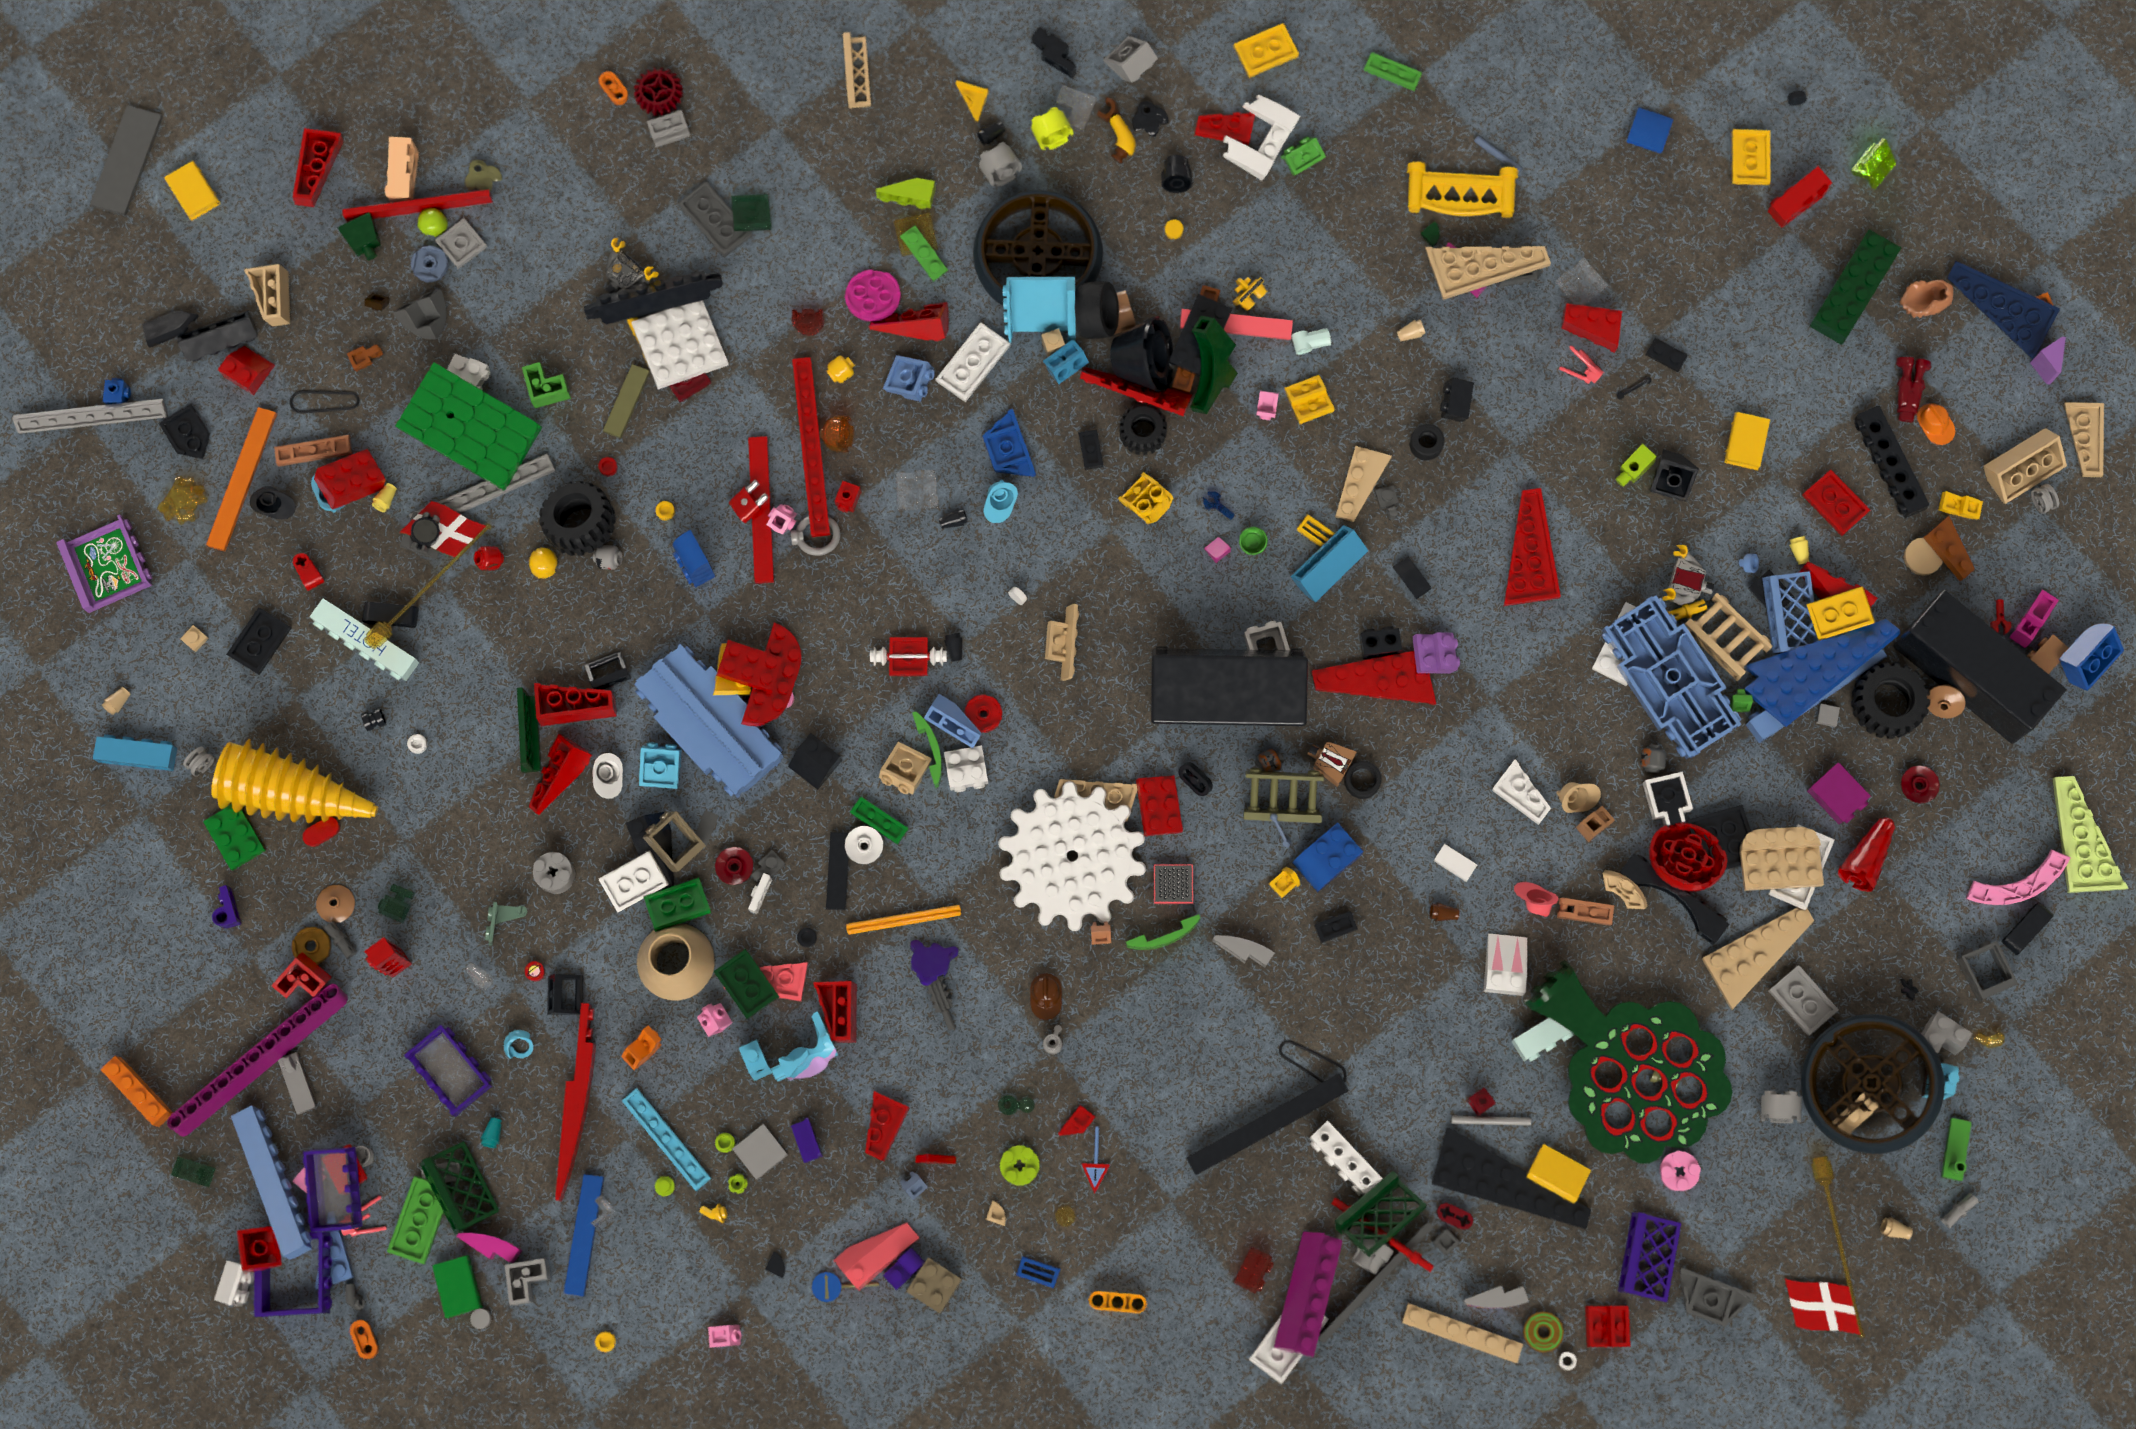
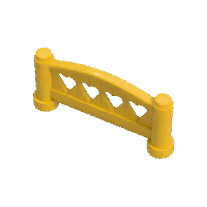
M1410 162L1407 164V173H1409V212L1418 213L1421 208L1454 216H1479L1500 212L1504 218L1513 217L1515 182L1518 178L1517 168L1503 167L1500 169L1499 176L1426 172L1425 163ZM1433 185H1435L1441 195V200L1439 201L1426 198ZM1452 186L1460 197V200L1457 202L1453 200L1446 201L1444 198ZM1470 187H1472L1478 197V202L1476 203L1463 200ZM1489 188L1497 199V202L1494 204L1490 202L1483 203L1481 200Z

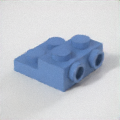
M896 355L883 389L886 392L902 395L906 399L921 402L922 397H925L928 393L927 384L929 380L934 378V368L927 361Z

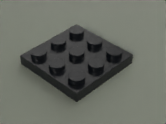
M1743 805L1685 821L1686 823L1704 828L1719 840L1718 844L1722 850H1725L1727 856L1726 870L1741 866L1740 845L1746 835L1751 832ZM1689 827L1690 834H1695L1694 829ZM1701 838L1702 848L1706 850L1708 856L1710 855L1712 858H1715L1712 854L1713 846L1709 849L1707 843Z

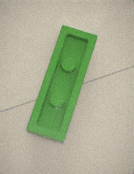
M1372 52L1364 68L1365 72L1415 91L1422 76L1420 71Z
M915 225L900 236L933 282L948 272V269Z

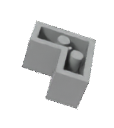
M1938 1011L1930 1017L1921 1034L1930 1042L1937 1054L1941 1047L1956 1055L1965 1048L1972 1032Z
M543 1258L505 1265L509 1305L517 1306L534 1303L531 1283L551 1279L549 1259Z

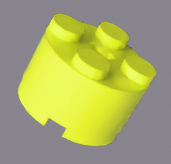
M1053 107L1047 113L1035 116L1031 120V130L1042 150H1045L1044 147H1049L1050 150L1059 147L1068 141L1067 137L1070 134L1071 136L1073 135V129L1064 112L1057 107Z

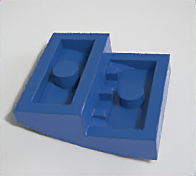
M1638 107L1626 142L1661 154L1673 119Z

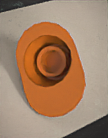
M1929 403L1919 409L1917 421L1931 442L1937 445H1945L1953 440L1955 427L1944 407Z

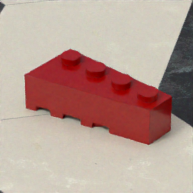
M304 128L293 191L295 205L315 206L344 142L341 133Z
M534 683L536 719L540 726L617 717L616 699L612 691L589 688L577 689V687L570 686L567 688L558 687V685L548 686Z

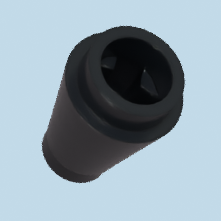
M1001 122L982 127L977 132L978 139L983 145H989L1005 132V127Z
M957 508L939 518V523L942 529L964 526L965 523H968L965 510Z
M960 633L945 635L944 643L951 662L963 660V637H960Z

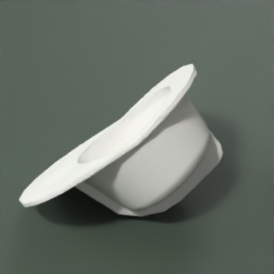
M604 753L598 756L592 770L594 789L597 794L606 799L618 796L622 789L623 767L620 759L614 754Z

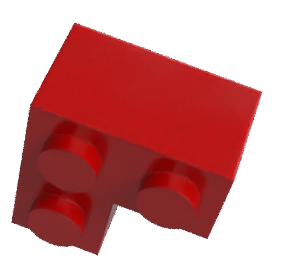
M301 952L271 986L285 998L290 996L299 985L314 997L332 977Z

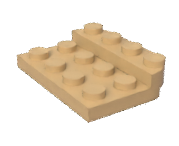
M1805 827L1756 829L1748 833L1740 845L1744 891L1822 887L1824 881L1819 849L1821 843L1816 832Z

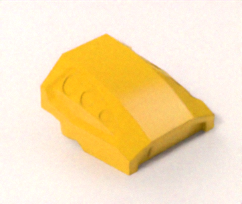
M1143 472L1141 477L1118 500L1147 524L1157 522L1170 508L1173 496L1156 480Z

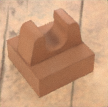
M1107 921L1101 926H1097V923L1093 922L1091 926L1092 945L1111 943V929Z

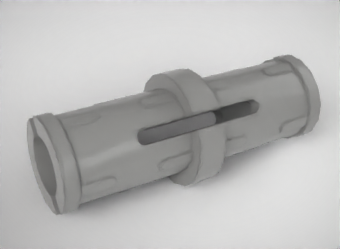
M1968 1193L1963 1200L1952 1206L1953 1209L1941 1218V1222L1950 1229L1961 1217L1967 1216V1212L1979 1203L1978 1199L1974 1195L1972 1196V1193Z

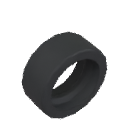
M1358 761L1348 768L1344 777V785L1353 797L1367 799L1378 792L1382 776L1379 769L1373 763ZM1366 769L1373 774L1374 784L1369 790L1360 791L1353 786L1352 775L1355 771Z

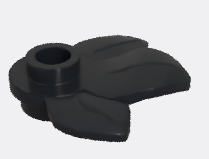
M1143 101L1139 104L1137 114L1132 120L1135 132L1144 129L1152 137L1157 135L1160 124L1169 123L1166 112L1161 108H1155L1154 104L1149 101ZM1144 107H1148L1150 109V112L1145 113L1143 110Z

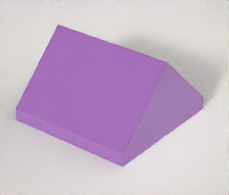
M2066 337L2059 338L2041 350L2030 362L2046 384H2051L2061 373Z

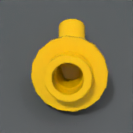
M720 1203L712 1210L706 1206L700 1208V1213L721 1223H724L725 1218L728 1217L725 1206L722 1207Z

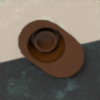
M1048 973L1035 977L1030 988L1031 1009L1039 1019H1053L1059 1014L1062 1006L1061 983L1056 976Z

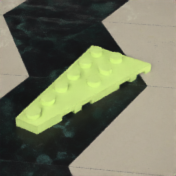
M2054 777L2053 786L2062 854L2071 857L2065 867L2067 892L2128 889L2126 882L2123 881L2118 866L2113 861L2112 853L2101 830L2096 825L2092 817L2093 814L2084 801V795L2075 777Z

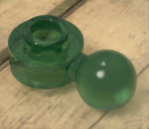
M1006 1095L999 1100L998 1108L1001 1113L1010 1116L1015 1114L1018 1109L1024 1113L1032 1112L1035 1108V1103L1029 1097L1018 1101L1015 1097ZM1009 1101L1011 1103V1107L1009 1109H1006L1005 1103Z

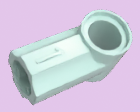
M1327 328L1313 332L1299 331L1292 334L1295 352L1298 355L1308 353L1315 348L1331 345L1330 333Z

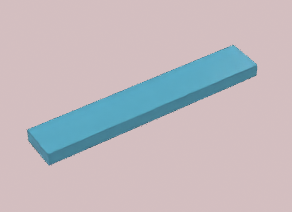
M638 1088L621 1100L695 1191H698L712 1179Z

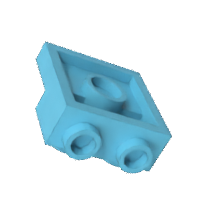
M648 742L646 746L643 745L640 754L639 786L677 789L679 785L682 748H677L676 744H666L665 747H658V743Z

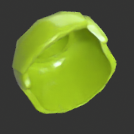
M428 208L420 213L417 219V226L425 235L438 237L446 231L448 219L438 209Z

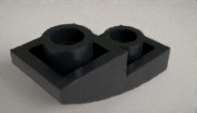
M1409 556L1393 566V569L1415 599H1418L1432 589Z

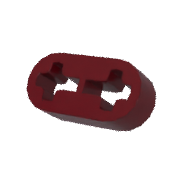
M1443 1203L1436 1210L1438 1219L1458 1229L1466 1230L1473 1224V1217L1470 1213L1451 1204ZM1448 1207V1212L1454 1214V1216L1451 1217L1447 1215L1444 1218L1442 1217L1443 1213L1440 1212V1210ZM1466 1215L1469 1224L1462 1226L1460 1225L1461 1221L1455 1218L1456 1216L1462 1218Z

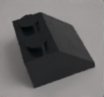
M810 733L798 747L788 767L818 790L842 762V759L836 752Z

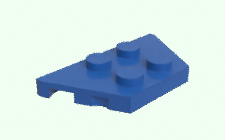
M1012 408L1001 420L994 424L992 429L983 435V440L995 472L1035 477L1036 473Z

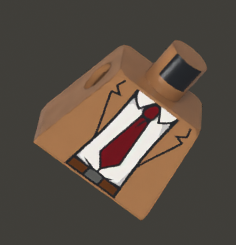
M1327 742L1323 750L1312 745L1308 755L1317 759L1313 768L1316 771H1320V774H1323L1326 779L1338 787L1357 752Z

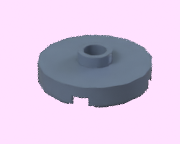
M424 246L413 254L411 268L414 275L421 281L435 282L446 274L449 262L446 254L440 248ZM429 263H433L432 267H427Z

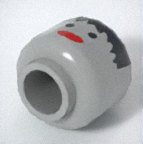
M603 545L593 553V561L596 562V566L599 569L615 570L622 563V552L619 551L617 546Z

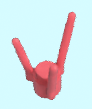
M1570 346V350L1588 366V369L1584 372L1587 376L1585 377L1564 367H1559V369L1584 380L1587 384L1590 382L1595 384L1604 372L1583 350L1578 352L1573 346Z
M377 1196L363 1205L361 1212L380 1200L381 1196ZM351 1214L345 1216V1219L339 1221V1223L352 1222ZM370 1214L362 1216V1221L369 1218ZM382 1226L361 1230L355 1228L352 1230H341L344 1236L350 1234L354 1237L358 1234L383 1231L387 1227Z

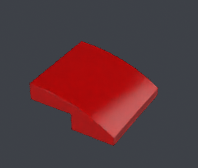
M1585 1306L1587 1347H1631L1629 1306Z

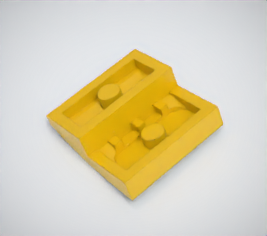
M1320 375L1285 387L1286 395L1299 424L1334 412V406L1327 395L1326 387Z

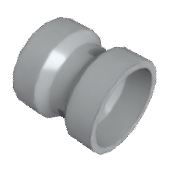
M365 1146L356 1147V1156L361 1166L367 1167L371 1165L374 1161L373 1151Z

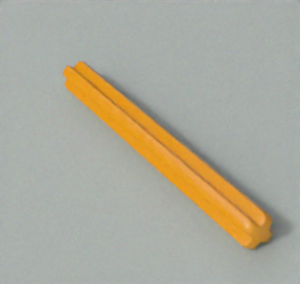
M960 905L848 923L846 924L848 934H856L961 915Z

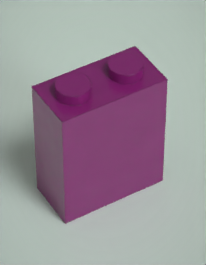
M1839 762L1807 790L1838 825L1843 821L1847 824L1855 817L1853 812L1857 809L1859 811L1864 809L1869 804L1867 800L1871 797Z

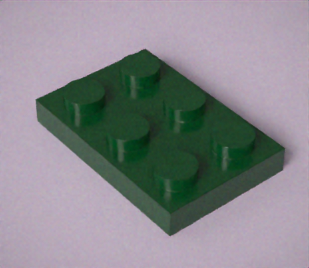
M746 949L713 971L747 1020L779 998L777 992Z

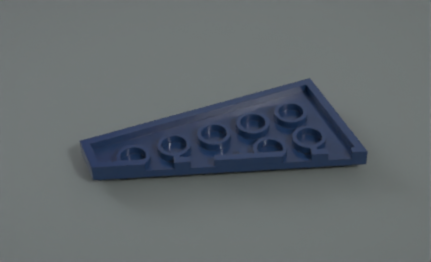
M1956 261L1947 279L2033 360L2060 308Z

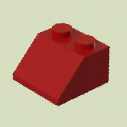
M243 346L228 354L218 368V371L223 377L254 395L275 365Z

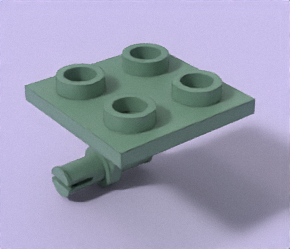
M493 902V907H489L488 921H491V926L486 927L485 940H489L488 946L493 945L495 924L525 917L527 915V908L525 906L497 905L498 902Z

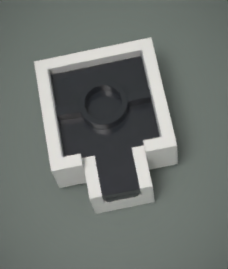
M1683 772L1645 780L1643 787L1652 819L1662 818L1663 826L1666 825L1667 827L1680 822L1684 823L1685 817L1683 813L1690 812L1693 807Z

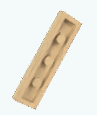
M850 32L843 33L849 108L871 106L866 37L851 38ZM852 43H862L863 48L857 53L852 49ZM857 58L864 62V65L859 70L853 66ZM859 75L865 78V82L861 87L854 81ZM862 92L866 95L867 101L856 102V96Z

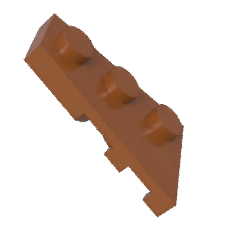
M1950 516L1943 519L1923 537L1959 581L1965 579L1975 570Z

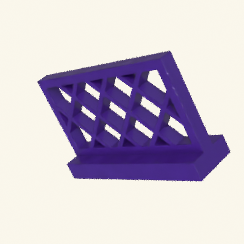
M1632 1212L1618 1292L1667 1302L1681 1223L1646 1215L1645 1213ZM1647 1220L1653 1221L1657 1227L1650 1234L1646 1229ZM1667 1225L1675 1226L1674 1234L1668 1238L1663 1228ZM1659 1231L1665 1241L1656 1245L1651 1236ZM1649 1239L1654 1248L1645 1253L1642 1243ZM1667 1243L1671 1251L1670 1255L1664 1258L1659 1248ZM1654 1251L1657 1252L1661 1259L1655 1265L1648 1258V1255ZM1645 1259L1650 1268L1642 1273L1638 1265L1641 1260ZM1664 1263L1667 1273L1660 1277L1655 1268ZM1653 1271L1658 1280L1649 1285L1644 1276ZM1640 1278L1647 1287L1641 1292L1634 1290L1635 1282ZM1658 1283L1663 1287L1662 1297L1656 1296L1652 1290V1287Z

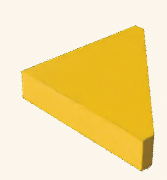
M956 80L957 88L975 121L978 122L989 90Z

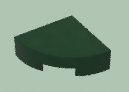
M1434 221L1420 234L1432 247L1437 244L1440 232L1437 223Z

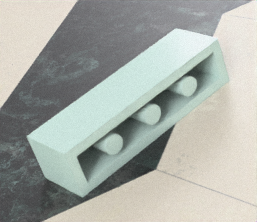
M1548 1018L1511 1042L1523 1061L1529 1059L1532 1062L1540 1057L1539 1052L1546 1049L1548 1052L1557 1046L1555 1042L1560 1039L1564 1042L1574 1035L1559 1023Z

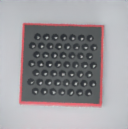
M1154 865V904H1193V865Z

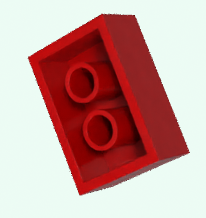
M368 449L317 468L314 480L328 504L334 510L381 491L386 478Z

